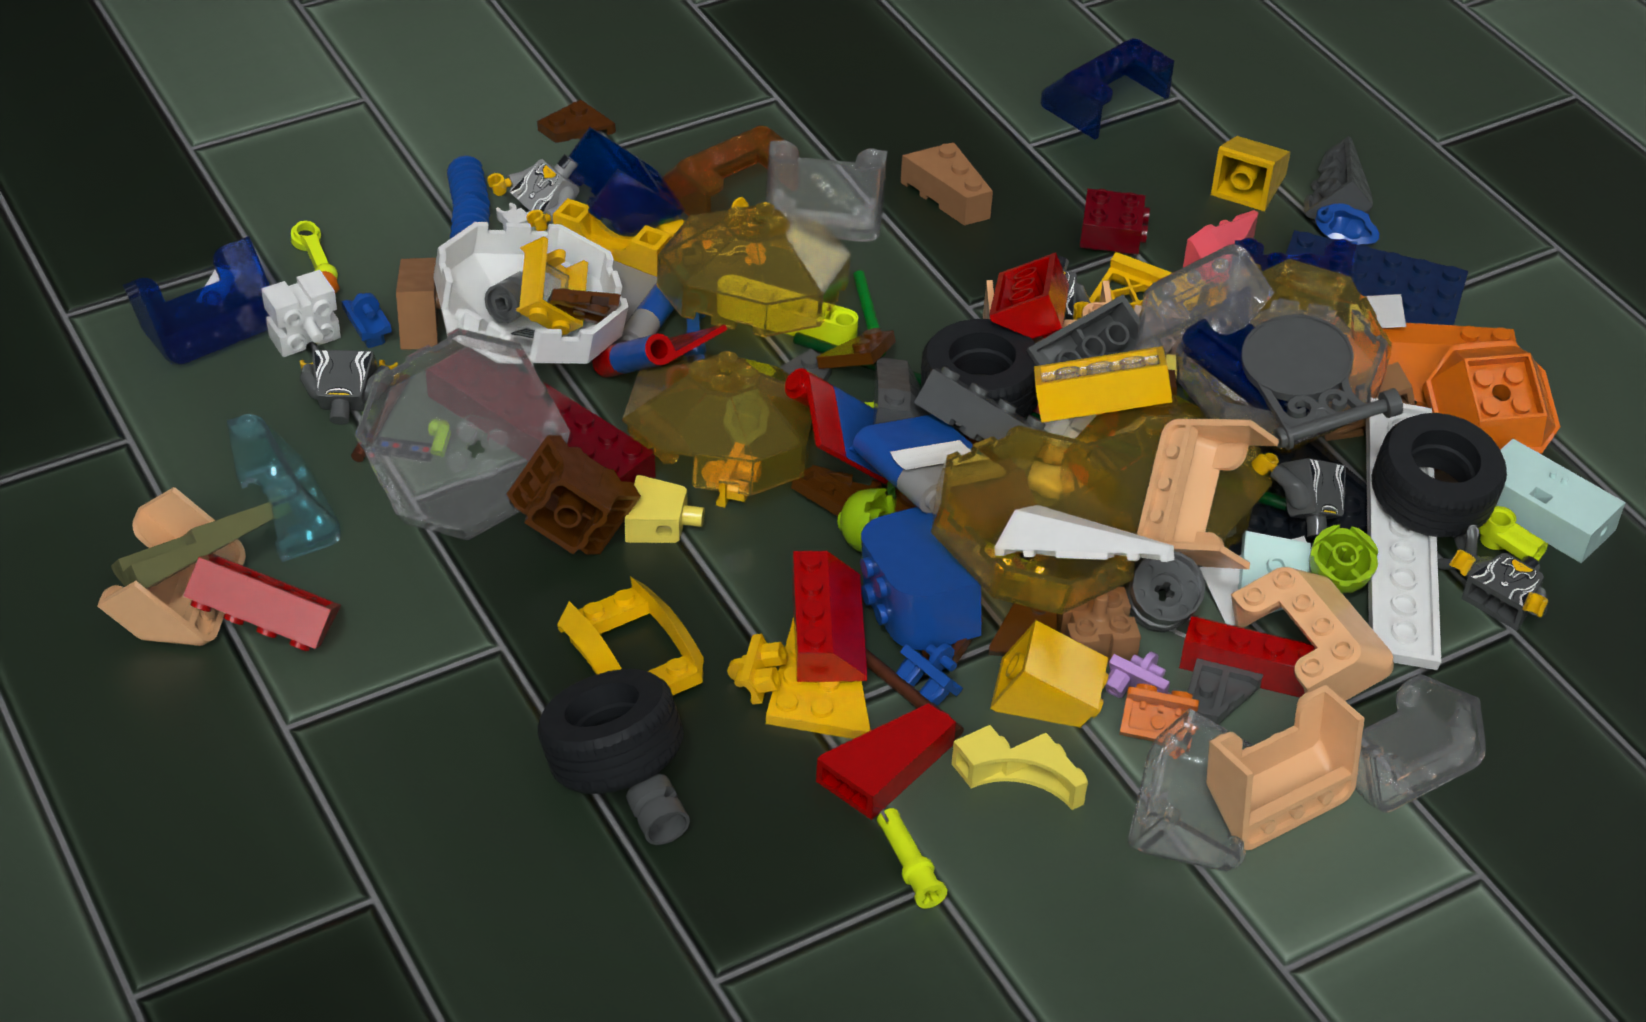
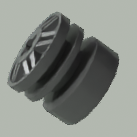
M1174 551V560L1168 562L1145 558L1141 561L1126 585V593L1131 605L1130 615L1135 617L1136 623L1157 632L1175 630L1186 623L1198 609L1204 599L1205 581L1201 569L1193 559ZM1160 589L1166 591L1165 596L1167 598L1165 601L1159 600V593L1157 592Z

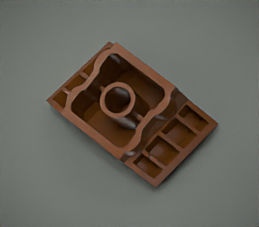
M561 435L546 436L506 493L513 506L527 515L524 521L525 524L572 554L577 550H581L585 554H601L625 520V516L630 513L641 497L633 482H622L614 469L603 467L588 457L580 447H568Z

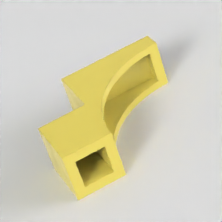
M988 725L954 741L952 766L971 789L992 782H1020L1052 793L1066 803L1071 810L1084 805L1088 786L1086 775L1080 768H1076L1066 756L1063 747L1055 743L1047 733L1010 749L1005 737L999 736L993 727Z

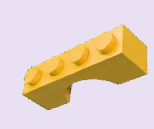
M569 198L552 214L553 224H561L611 251L614 261L659 277L672 263V234L645 225L635 236L619 235L601 222L594 207Z

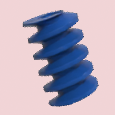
M460 156L454 159L448 166L447 178L452 204L460 195L469 193L477 196L490 208L487 185L482 169L483 165L475 157Z
M469 193L462 194L456 198L453 204L450 239L474 222H488L489 230L490 208L477 196Z

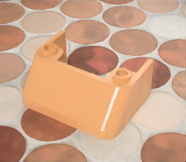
M1174 419L1170 421L1161 433L1137 535L1173 545L1174 551L1183 553L1193 559L1197 565L1203 567L1249 569L1250 562L1224 547V542L1218 535L1205 531L1220 470L1231 471L1238 468L1244 462L1249 446H1278L1279 439L1252 420Z

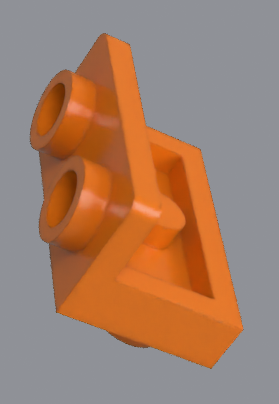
M1140 683L1136 684V687H1128L1119 735L1190 749L1199 700L1192 699L1193 695L1184 691H1172L1171 694L1157 692V687Z

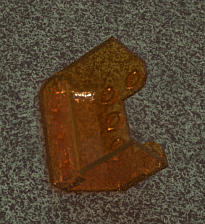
M757 126L681 160L661 177V193L704 230L708 231L711 229V196L723 190L724 178L760 163L792 190H796L799 183V151L768 127Z

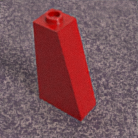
M927 703L821 754L817 758L816 782L872 820L953 746L956 721L946 712L940 711Z

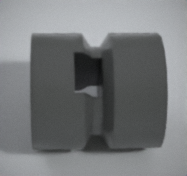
M522 271L491 286L485 293L486 309L500 323H510L523 316L516 311V308L520 306Z
M655 774L649 779L629 788L626 795L627 803L634 817L638 818V825L645 839L650 844H667L682 836L688 829L690 824L689 816L682 802L678 799L670 779L666 775Z

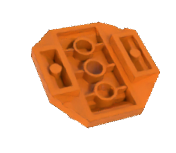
M1513 340L1452 345L1422 386L1427 407L1432 408V413L1453 415L1473 423L1486 432L1500 450L1512 439H1515L1542 454L1561 427L1546 371L1534 360L1531 353L1523 350Z

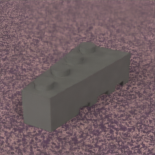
M943 366L942 370L933 368L914 403L949 425L957 424L960 426L959 430L971 439L979 442L983 440L988 442L987 446L997 455L1008 459L1014 457L1017 459L1015 466L1023 471L1028 469L1050 433L1044 430L1046 424L1031 415L1025 419L1015 413L1017 410L1015 405L1000 398L999 402H996L987 397L989 391L974 382L970 386L959 380L961 375L947 366Z

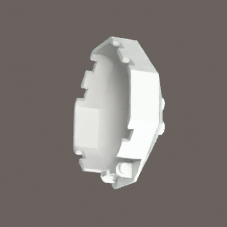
M474 222L438 247L433 278L447 334L499 363L588 364L623 334L629 306L626 298H622V296H620L619 306L616 311H613L598 324L583 321V327L564 335L570 337H562L561 329H547L537 322L529 320L524 315L510 323H500L487 311L484 300L486 291L491 286L515 273L523 272L525 253L520 247L543 236L548 238L547 253L556 249H562L566 252L565 262L561 264L562 266L567 268L583 260L588 262L586 291L621 295L622 284L618 271H613L614 259L611 251L561 224H548L547 231H531L530 223H506L505 230H488V222ZM545 273L543 300L546 302L554 288L559 289L560 281ZM524 328L535 330L533 340L511 336V332Z

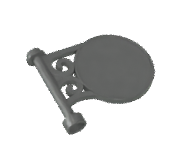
M1298 314L1274 317L1256 326L1248 334L1243 344L1241 360L1243 371L1248 380L1259 390L1279 423L1278 428L1274 429V436L1279 439L1278 447L1280 449L1284 447L1287 450L1292 449L1295 440L1381 413L1386 418L1403 413V402L1395 388L1380 392L1378 400L1370 403L1362 402L1353 393L1349 384L1354 361L1352 345L1339 328L1317 317ZM1277 399L1289 401L1287 404L1288 415L1282 409ZM1333 399L1332 409L1326 403L1328 400ZM1347 404L1351 407V409L1342 411L1347 407ZM1306 408L1309 409V411H1310V413H1309L1307 416H1306Z

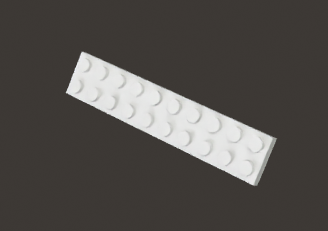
M1369 397L1367 403L1377 401L1378 399ZM1403 403V413L1400 415L1386 418L1381 413L1366 418L1367 534L1378 548V567L1368 582L1369 626L1390 649L1394 663L1438 670L1441 664L1437 537L1412 531L1395 521L1379 503L1372 487V470L1388 431L1403 419L1423 413H1432V408ZM1419 467L1424 473L1435 479L1434 468Z

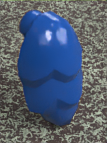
M1343 203L1327 205L1317 210V226L1327 238L1339 239L1343 242L1360 246L1373 245L1379 239L1380 233L1371 222L1369 214L1362 210L1354 209L1350 205Z

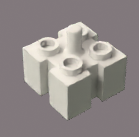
M321 270L298 276L297 283L290 286L283 281L261 288L264 308L269 314L266 317L268 334L282 357L306 350L307 343L312 341L319 346L341 338L339 320L333 312L337 310L335 290Z

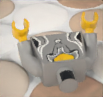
M566 154L562 156L556 166L540 159L533 166L523 171L507 175V179H504L500 173H493L488 176L487 182L489 187L492 188L493 193L497 196L504 195L507 187L511 189L509 192L530 210L526 218L531 227L535 226L537 231H545L548 227L547 224H553L552 214L567 198L575 200L579 193V187L569 179L578 163Z

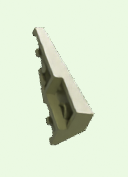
M285 496L195 527L189 530L183 537L122 557L111 565L112 570L124 586L137 581L148 590L197 562L198 557L218 551L289 511L291 508Z

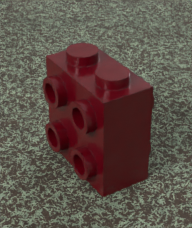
M1087 188L1080 247L1092 250L1115 251L1124 254H1138L1140 243H1146L1150 208L1144 207L1146 195Z

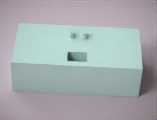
M1512 439L1500 450L1507 466V479L1496 506L1506 507L1514 512L1518 525L1580 563L1616 531L1626 502L1515 439Z

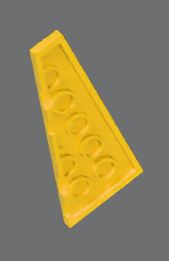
M793 617L785 645L788 659L786 665L779 666L778 672L781 684L779 691H772L766 712V724L850 739L857 738L871 731L862 681L797 682Z

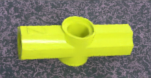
M1496 506L1487 522L1478 528L1480 541L1485 547L1492 550L1505 549L1520 560L1526 556H1531L1539 562L1548 547V543L1518 525L1515 513L1506 507Z

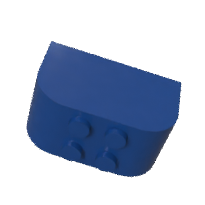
M918 507L877 517L865 525L861 532L862 558L860 565L863 574L862 597L866 605H871L874 609L878 624L885 626L895 642L901 646L908 644L914 650H926L927 646L931 643L938 647L944 643L951 645L965 638L968 640L981 636V580L933 513H924Z

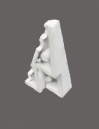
M1040 505L1014 510L995 545V556L1022 552L1024 557H1034L1036 554L1056 556V558L1107 560L1114 557V555L1127 556L1129 561H1138L1140 558L1161 560V562L1174 560L1173 545Z

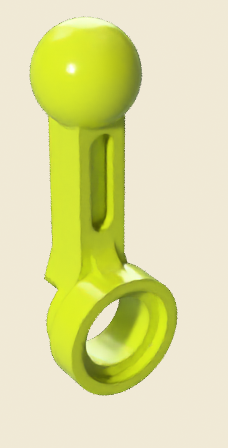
M311 221L298 222L291 229L292 245L299 250L308 252L315 268L314 271H327L338 279L336 268L328 263L320 245V229ZM307 230L312 232L313 234L305 236L299 235L298 233L300 231Z

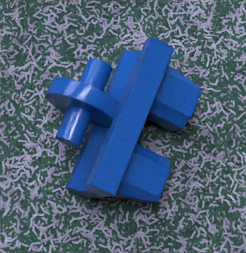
M359 293L353 301H342L343 310L367 348L384 344V334L392 332L390 322L379 307L376 296L371 293Z
M932 643L929 644L925 650L930 655L929 660L908 644H905L900 652L906 658L898 668L897 675L914 687L924 673L928 674L930 679L919 692L936 706L950 692L958 696L963 688L942 671L946 668L952 672L957 667V663L952 660L955 650L950 644L944 643L938 647Z

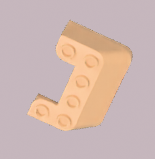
M173 487L140 506L133 519L132 526L137 539L148 548L183 537L189 530L215 520L177 488ZM238 539L213 553L240 565L244 564L246 558L245 549ZM196 563L148 590L137 581L125 587L113 585L104 590L97 605L98 608L141 640L203 646L217 637L225 614L213 608L211 612L197 609L190 605L191 599L183 597Z
M1281 567L1231 594L1236 626L1246 627L1282 607L1316 648L1301 657L1295 664V676L1303 686L1304 693L1327 685L1346 701L1384 680L1393 671L1394 662L1390 649L1334 583L1325 576L1290 567Z
M1327 685L1303 694L1297 702L1294 726L1280 733H1275L1270 738L1251 747H1246L1243 750L1242 739L1234 732L1220 734L1209 741L1206 783L1233 839L1243 849H1255L1343 804L1353 794L1357 782L1365 718Z

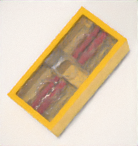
M1163 346L1034 366L1035 387L1042 423L1094 414L1102 415L1107 412L1115 413L1120 410L1173 402Z

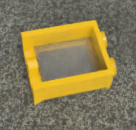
M543 236L520 247L525 254L520 306L516 308V311L547 329H561L562 335H566L583 327V320L574 318L548 303L547 300L554 288L586 291L588 262L583 260L567 268L562 266L561 264L565 262L566 252L562 249H556L547 253L548 238Z

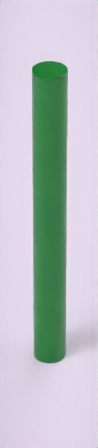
M857 270L853 273V278L867 329L880 328L865 273L862 270Z

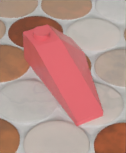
M1253 210L1237 215L1232 222L1226 219L1222 220L1217 227L1212 224L1207 225L1187 239L1182 276L1225 292L1255 235L1259 213Z

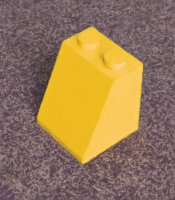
M1240 136L1232 138L1218 149L1211 195L1265 212L1286 176L1291 152Z
M1035 620L1002 657L990 709L995 712L1081 728L1090 717L1095 718L1102 709L1104 700L1101 698V693L1109 676L1106 673L1108 657Z

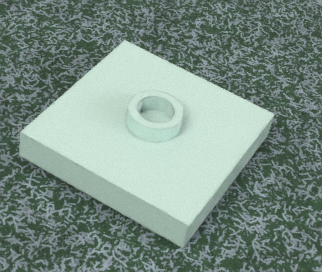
M1245 531L1242 535L1241 557L1250 562L1249 569H1240L1238 590L1277 568L1290 567L1309 572L1311 543Z

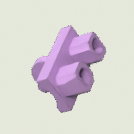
M1151 651L1144 659L1134 654L1131 661L1114 654L1110 659V673L1105 685L1106 691L1109 694L1122 698L1129 686L1136 687V684L1140 683L1157 687V692L1171 694L1168 692L1170 682L1163 679L1166 670L1157 666L1158 654Z

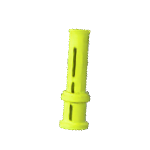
M895 808L884 810L889 821L886 822L884 816L880 813L877 817V823L882 828L903 866V880L913 888L915 892L914 900L918 907L923 909L935 907L947 896L948 890L945 884L936 878L934 874L935 867L932 861L921 855L898 810Z

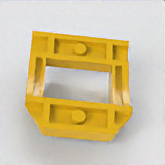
M631 576V588L617 591L614 595L600 601L588 603L583 608L577 609L569 601L557 623L558 630L561 633L565 632L569 636L570 642L583 655L597 675L607 671L622 669L600 634L650 613L670 636L682 657L671 659L667 663L648 672L664 680L670 687L672 696L703 683L704 657L683 623L672 609L648 586Z

